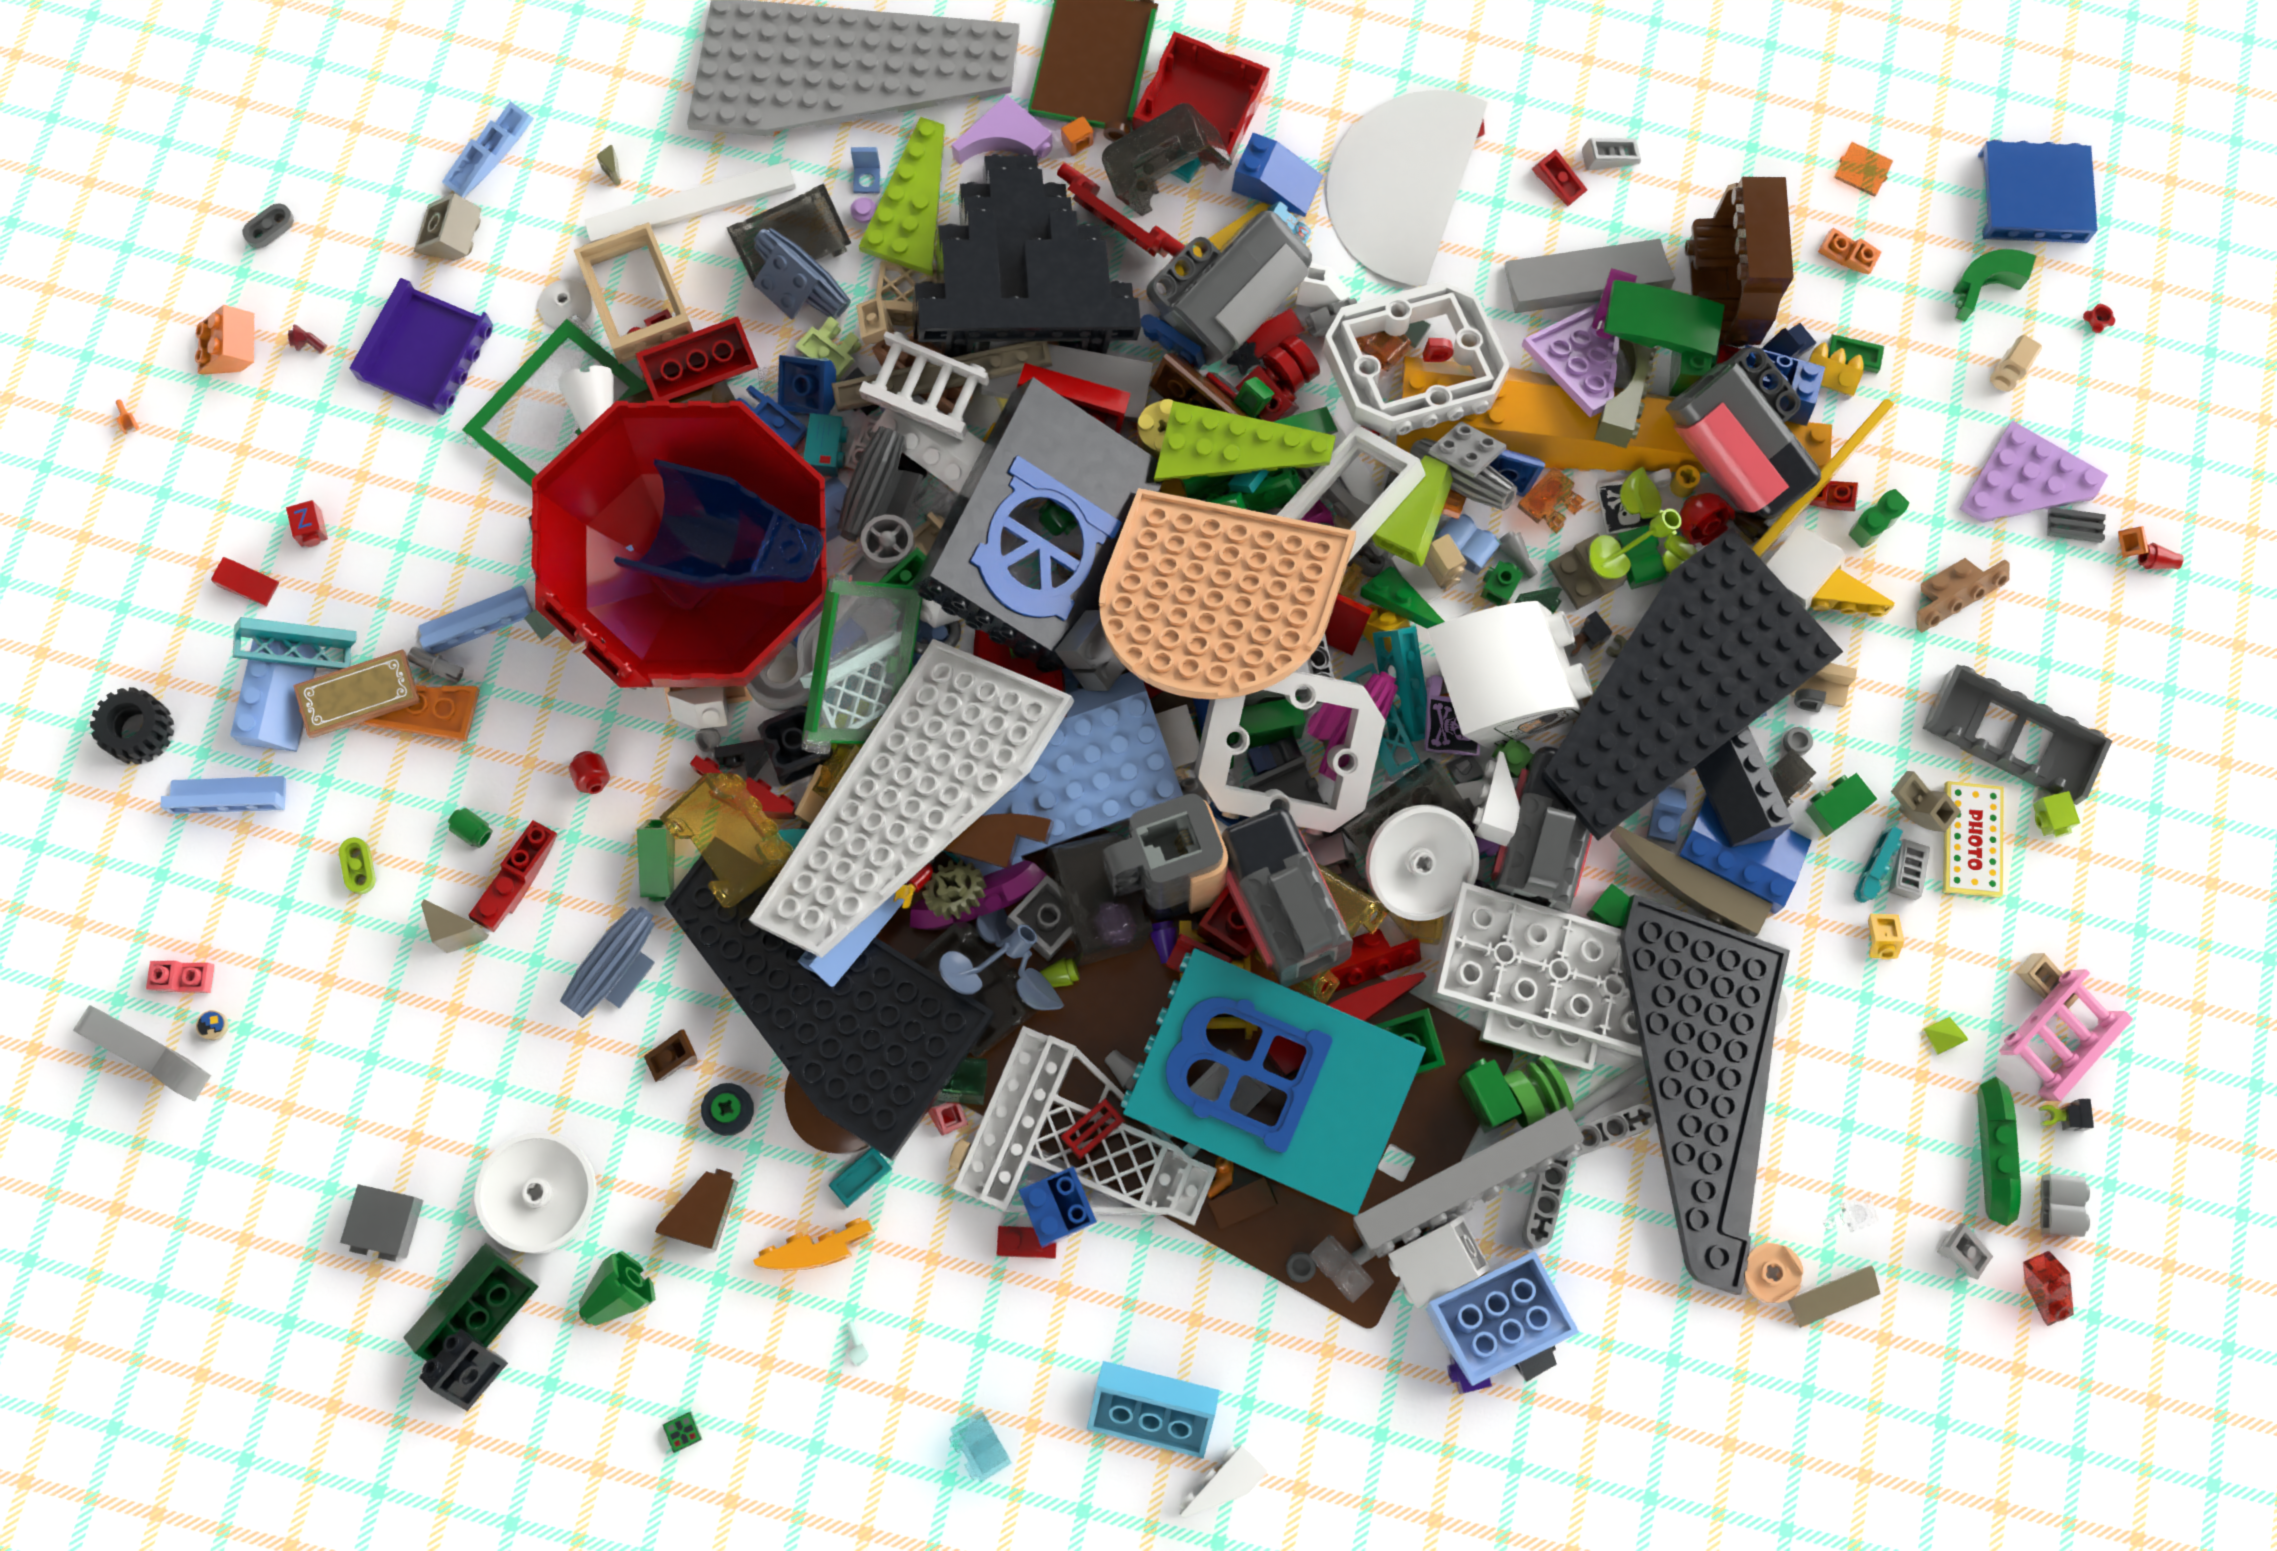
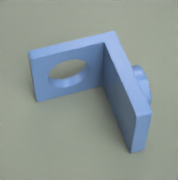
M851 147L854 167L853 192L880 193V160L877 147ZM863 175H871L874 178V183L869 187H864L859 183V180Z

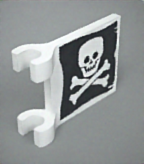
M1662 469L1647 475L1656 487L1670 486V480H1672L1670 469ZM1626 479L1596 484L1604 528L1608 536L1617 535L1618 533L1646 525L1650 526V522L1653 519H1643L1640 513L1630 514L1625 510L1620 500V489Z

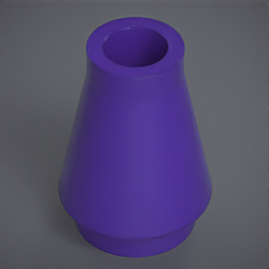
M1173 920L1151 924L1152 932L1149 933L1159 954L1161 964L1167 963L1177 942V927H1174Z

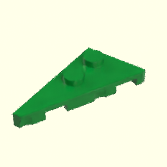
M1392 566L1386 568L1361 587V597L1426 629L1445 622Z

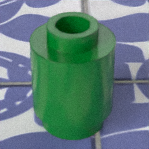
M468 808L455 810L448 819L450 824L449 831L470 846L475 845L481 848L487 843L493 833L489 823Z

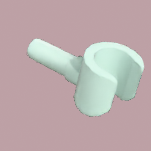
M854 1321L847 1323V1327L855 1348L848 1352V1355L854 1364L860 1366L869 1358V1353L859 1339Z

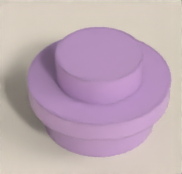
M858 198L851 204V216L857 222L867 224L871 221L877 207L870 198Z

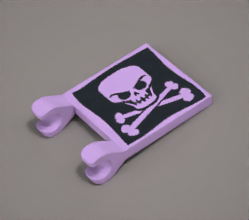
M1437 675L1428 677L1426 679L1427 707L1424 751L1478 757L1480 755V744L1462 735L1450 697L1440 696L1442 677Z

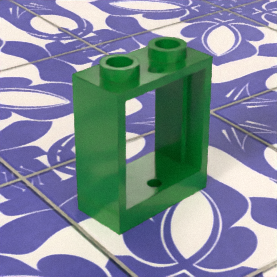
M1287 699L1243 707L1239 725L1248 732L1250 744L1247 749H1252L1257 746L1262 747L1270 743H1276L1289 736H1295L1296 740L1302 739L1306 721L1303 709L1296 708ZM1232 732L1228 735L1230 744H1236L1239 741L1240 735L1238 732Z

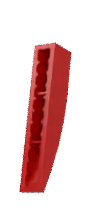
M1424 972L1387 980L1340 998L1328 1006L1367 1022L1424 982L1427 975ZM1278 1035L1273 1038L1266 1055L1283 1078H1287L1300 1069L1307 1050L1303 1045Z

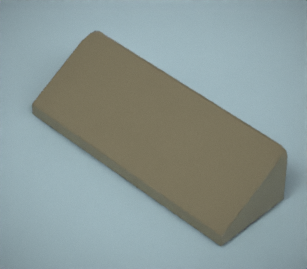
M1870 1265L1796 1295L1788 1300V1303L1799 1328L1878 1296L1881 1293L1875 1270Z

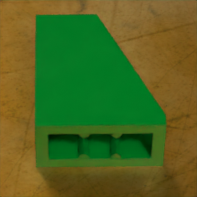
M647 819L637 829L640 898L649 897V901L652 902L664 901L674 891L675 819Z

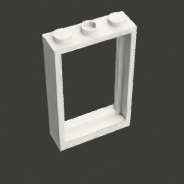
M1359 425L1332 453L1330 465L1321 466L1277 514V516L1301 520L1361 452L1400 473L1350 529L1356 531V540L1349 561L1426 476L1419 458Z

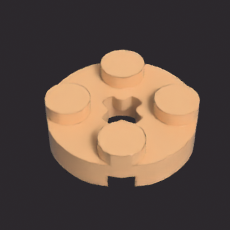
M1764 1243L1754 1247L1749 1252L1744 1284L1755 1298L1764 1303H1781L1790 1300L1799 1292L1802 1275H1804L1803 1265L1798 1255L1791 1248L1780 1244ZM1768 1265L1771 1268L1777 1267L1780 1272L1776 1274L1777 1281L1767 1278L1766 1273L1768 1271L1766 1268Z

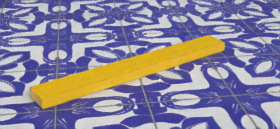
M1886 398L1878 405L1823 467L1818 484L1783 512L1751 548L1760 559L1891 413L1894 406L1892 401Z

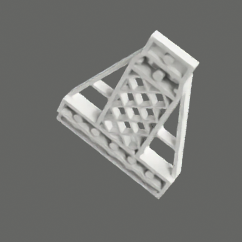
M1023 1026L953 1186V1190L1008 1213H1027L1025 1206L1012 1205L1013 1198L1026 1168L1029 1165H1034L1056 1174L1064 1169L1048 1162L1062 1156L1067 1169L1070 1168L1066 1155L1073 1151L1070 1149L1064 1151L1058 1135L1065 1133L1075 1124L1071 1111L1085 1116L1090 1111L1086 1107L1058 1096L1074 1058L1079 1059L1105 1085L1099 1103L1107 1097L1109 1091L1121 1102L1125 1095L1077 1049V1046ZM1054 1104L1061 1106L1051 1111ZM1067 1110L1072 1125L1056 1131L1050 1116ZM1101 1111L1087 1123L1097 1122L1103 1116ZM1110 1118L1104 1125L1109 1126L1115 1120ZM1048 1119L1053 1133L1039 1138ZM1124 1123L1106 1138L1121 1133L1127 1148L1110 1154L1104 1139L1102 1144L1107 1156L1091 1162L1089 1155L1086 1154L1085 1157L1088 1164L1075 1169L1076 1173L1088 1168L1092 1172L1095 1182L1078 1175L1082 1186L1122 1203V1207H1091L1093 1214H1168L1192 1225H1195L1217 1171L1216 1168L1187 1156L1161 1130L1145 1124L1152 1132V1135ZM1097 1129L1098 1134L1102 1132L1101 1129ZM1079 1130L1076 1132L1077 1137L1080 1136ZM1125 1134L1140 1139L1142 1142L1130 1146ZM1055 1137L1061 1152L1044 1158L1039 1143ZM1091 1139V1140H1089V1141H1087V1142H1084V1143L1082 1142V1143L1078 1146V1149H1081V1148L1083 1149V1148H1084L1088 1143H1090L1093 1139ZM1148 1144L1154 1159L1138 1166L1132 1150ZM1152 1145L1161 1148L1158 1158ZM1035 1147H1037L1041 1159L1032 1156ZM1129 1152L1134 1168L1118 1173L1113 1158ZM1109 1160L1115 1176L1099 1182L1093 1166ZM1155 1164L1149 1180L1145 1184L1140 1169ZM1137 1172L1142 1187L1126 1193L1121 1177ZM1117 1179L1123 1194L1102 1185ZM1144 1191L1140 1201L1130 1197Z

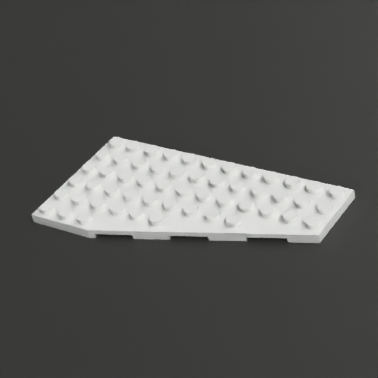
M932 639L749 920L754 925L822 958L1032 770L1074 703L1072 695Z

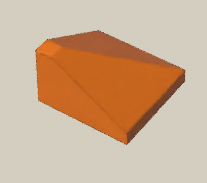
M2144 526L2118 531L2123 558L2149 553Z

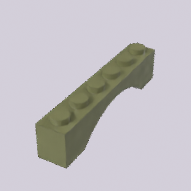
M1620 338L1619 346L1625 355L1629 367V385L1616 397L1606 401L1598 421L1594 439L1627 448L1630 439H1636L1640 428V423L1636 422V420L1641 418L1645 403L1640 401L1645 399L1649 384L1645 383V379L1649 380L1653 364H1650L1649 360L1653 361L1657 346L1651 349Z

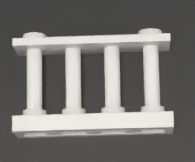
M886 331L884 339L886 345L891 346L876 381H872L871 384L863 381L859 389L861 398L963 440L967 433L966 423L963 422L962 416L977 382L985 386L988 385L989 377L988 373L985 372L986 370L977 364L971 363L969 366L909 341V337L902 333L894 332V334ZM901 351L915 356L916 359L901 392L894 394L887 391L886 384ZM926 362H930L942 368L927 402H923L921 405L913 402L911 395ZM954 372L967 379L952 413L945 415L937 412L938 408L936 407L951 373Z

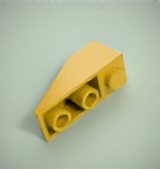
M1836 569L1812 597L1810 607H1813L1815 611H1828L1832 609L1840 610L1843 614L1860 612L1868 613V616L1882 617L1890 612L1895 606V602L1841 569Z

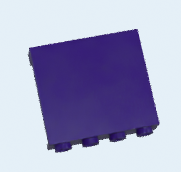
M400 277L349 369L359 381L444 415L447 408L453 405L459 386L463 385L467 380L470 366L478 360L481 346L485 340L490 338L493 331V323L485 312L481 316L418 291L414 289L410 281Z

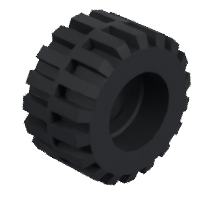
M129 687L128 691L120 688L117 689V694L110 692L106 695L107 700H100L97 703L100 707L98 711L93 710L91 715L95 718V721H90V728L95 730L91 733L92 737L98 741L96 744L117 760L130 764V762L142 764V759L150 762L154 760L153 755L160 756L164 753L161 750L163 746L168 747L171 742L168 740V737L174 734V730L170 728V726L174 725V720L169 716L171 713L168 708L147 691L142 689L139 691L134 687ZM143 714V724L140 730L131 737L122 738V728L125 722L134 715Z

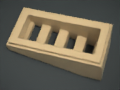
M2045 953L2031 954L2016 971V974L2043 999L2051 993L2049 989L2055 982L2060 983L2059 978L2063 974ZM2048 974L2049 976L2042 982L2041 979ZM2073 992L2063 1004L2069 1009L2078 997Z

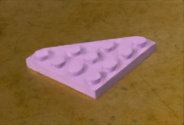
M1598 303L1524 338L1521 345L1590 418L1602 412L1606 401L1614 398L1613 391L1617 371L1616 360L1620 340L1619 337L1614 335L1609 339L1597 336V329L1592 327V322Z
M2012 420L1959 509L1984 523L1994 521L1996 518L2028 514L2035 510L2062 507L2079 501H2091L2098 495L2108 474Z

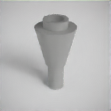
M1512 530L1499 539L1502 544L1498 548L1517 565H1520L1529 579L1538 574V571L1529 560L1530 557L1521 531L1515 534Z

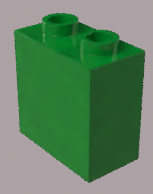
M1687 350L1681 354L1672 351L1668 396L1678 397L1711 369V359Z
M1484 1058L1469 1065V1068L1465 1070V1074L1458 1080L1484 1134L1514 1120L1522 1113L1495 1059L1487 1063Z

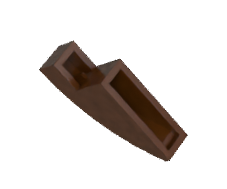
M1013 813L980 816L943 850L1010 870L1020 837L1048 845L1054 822L1043 817Z

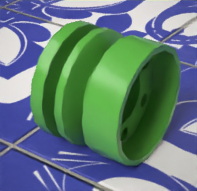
M1545 1055L1538 1058L1536 1064L1530 1062L1526 1065L1528 1078L1519 1069L1504 1075L1522 1111L1515 1119L1523 1129L1545 1118V1110L1551 1115L1566 1106L1569 1112L1574 1109L1572 1096L1564 1077L1555 1064Z

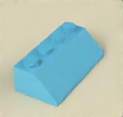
M1103 1361L1087 1429L1204 1459L1216 1415L1220 1390Z

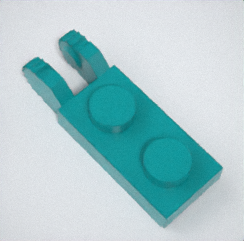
M1894 826L1881 832L1855 887L1856 890H1854L1853 897H1855L1857 902L1865 903L1878 896L1877 893L1881 890L1879 880L1884 879L1890 869L1888 862L1891 856L1898 852L1902 841L1899 839L1903 830Z

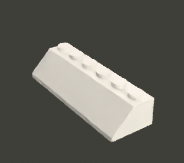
M919 395L911 396L913 398L912 401L922 405L923 402H927ZM888 409L884 411L872 429L876 433L879 426H883L902 434L905 437L902 452L957 493H960L985 445L983 441L968 430L964 439L960 440ZM1028 500L1016 506L1008 516L1015 519Z

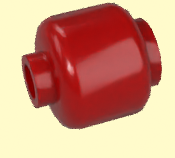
M592 751L580 752L569 765V773L574 786L582 793L597 794L604 789L610 780V773L605 760L598 753H593Z

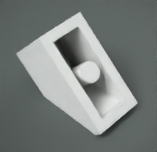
M702 687L667 693L674 720L698 729L728 725L729 708L724 687Z

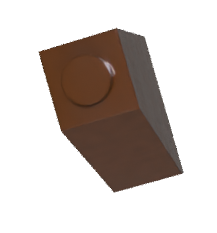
M717 1168L715 1173L706 1171L657 1225L655 1232L716 1251L739 1183L732 1179L733 1173Z

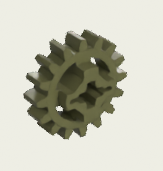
M961 859L957 865H954L952 860L948 862V867L946 868L939 865V872L937 874L933 873L932 880L924 885L926 890L922 892V895L926 900V905L930 911L934 912L936 917L942 914L945 920H949L952 914L957 919H960L961 912L964 911L970 915L971 906H980L977 899L985 898V893L982 889L986 888V883L979 868L976 869L972 862L966 865Z

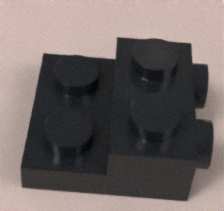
M460 1328L456 1334H452L445 1339L443 1349L435 1359H429L425 1362L419 1378L431 1391L468 1411L507 1366L508 1362L502 1356L484 1346L479 1339Z

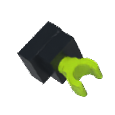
M2091 1098L2077 1099L2071 1102V1106H2065L2061 1109H2056L2052 1105H2044L2038 1108L2039 1111H2048L2051 1115L2050 1121L2040 1122L2042 1126H2051L2061 1121L2062 1131H2087L2094 1128Z

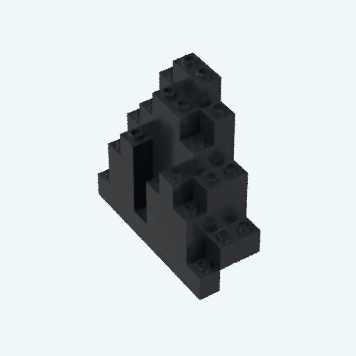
M1000 154L984 156L983 183H960L958 194L960 225H938L935 251L937 283L924 281L914 284L912 304L914 340H918V342H941L942 355L949 358L971 354L973 342L1080 341L1078 348L1080 350L1107 354L1110 341H1137L1141 330L1139 298H1133L1132 282H1110L1106 240H1101L1100 225H1078L1077 211H1072L1071 197H1067L1066 184H1057L1055 182L1043 184L1042 169H1038L1037 156L1025 154L1018 156H1002Z

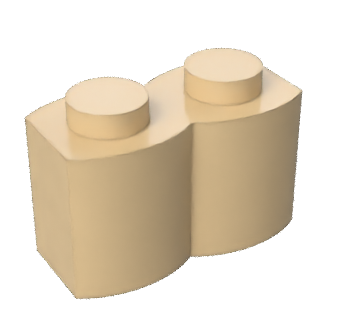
M2026 335L2019 336L1990 376V382L2001 391L2009 392L2014 390L2019 381L2026 376L2040 354L2042 344Z
M1446 534L1431 542L1424 564L1441 589L1444 587L1450 589L1460 583V577L1465 572L1464 567L1467 565V561L1451 536Z

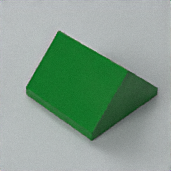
M1428 1008L1374 1025L1426 1048L1415 1076L1427 1074L1446 1065Z

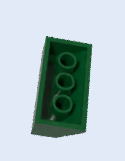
M485 1242L406 1333L403 1339L412 1351L425 1361L435 1359L443 1349L445 1339L452 1334H456L460 1328L479 1339L484 1346L488 1347L539 1286L510 1260Z

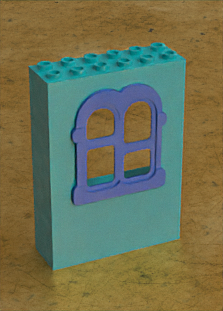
M1194 948L1192 954L1186 952L1179 971L1184 972L1180 982L1174 980L1168 993V998L1172 999L1168 1009L1162 1008L1156 1021V1025L1160 1026L1157 1036L1150 1035L1144 1052L1149 1054L1145 1064L1138 1063L1132 1079L1137 1081L1132 1092L1127 1089L1120 1105L1125 1108L1123 1114L1357 1216L1426 1048ZM1217 1014H1231L1262 1029V1035L1251 1060L1243 1061L1216 1049L1210 1044L1207 1039L1206 1028L1211 1018ZM1278 1035L1303 1045L1307 1050L1296 1078L1291 1081L1263 1068V1062L1272 1040ZM1197 1060H1213L1229 1069L1228 1077L1216 1101H1210L1195 1094L1187 1084V1071ZM1243 1075L1257 1079L1287 1094V1100L1275 1126L1265 1125L1230 1108L1231 1098L1239 1079Z

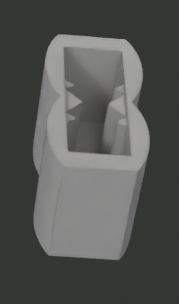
M2059 1174L2042 1175L2040 1184L2042 1203L2040 1212L2041 1234L2075 1238L2085 1237L2086 1232L2090 1228V1217L2086 1214L2085 1208L2086 1202L2090 1198V1187L2086 1184L2085 1177Z

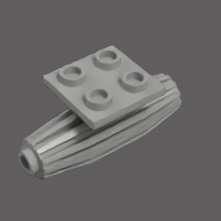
M1462 421L1438 442L1423 438L1420 441L1417 440L1411 447L1410 454L1419 458L1420 461L1427 455L1447 463L1453 478L1450 489L1474 502L1505 511L1516 497L1517 486L1493 467L1489 466L1493 460L1506 450L1507 445Z

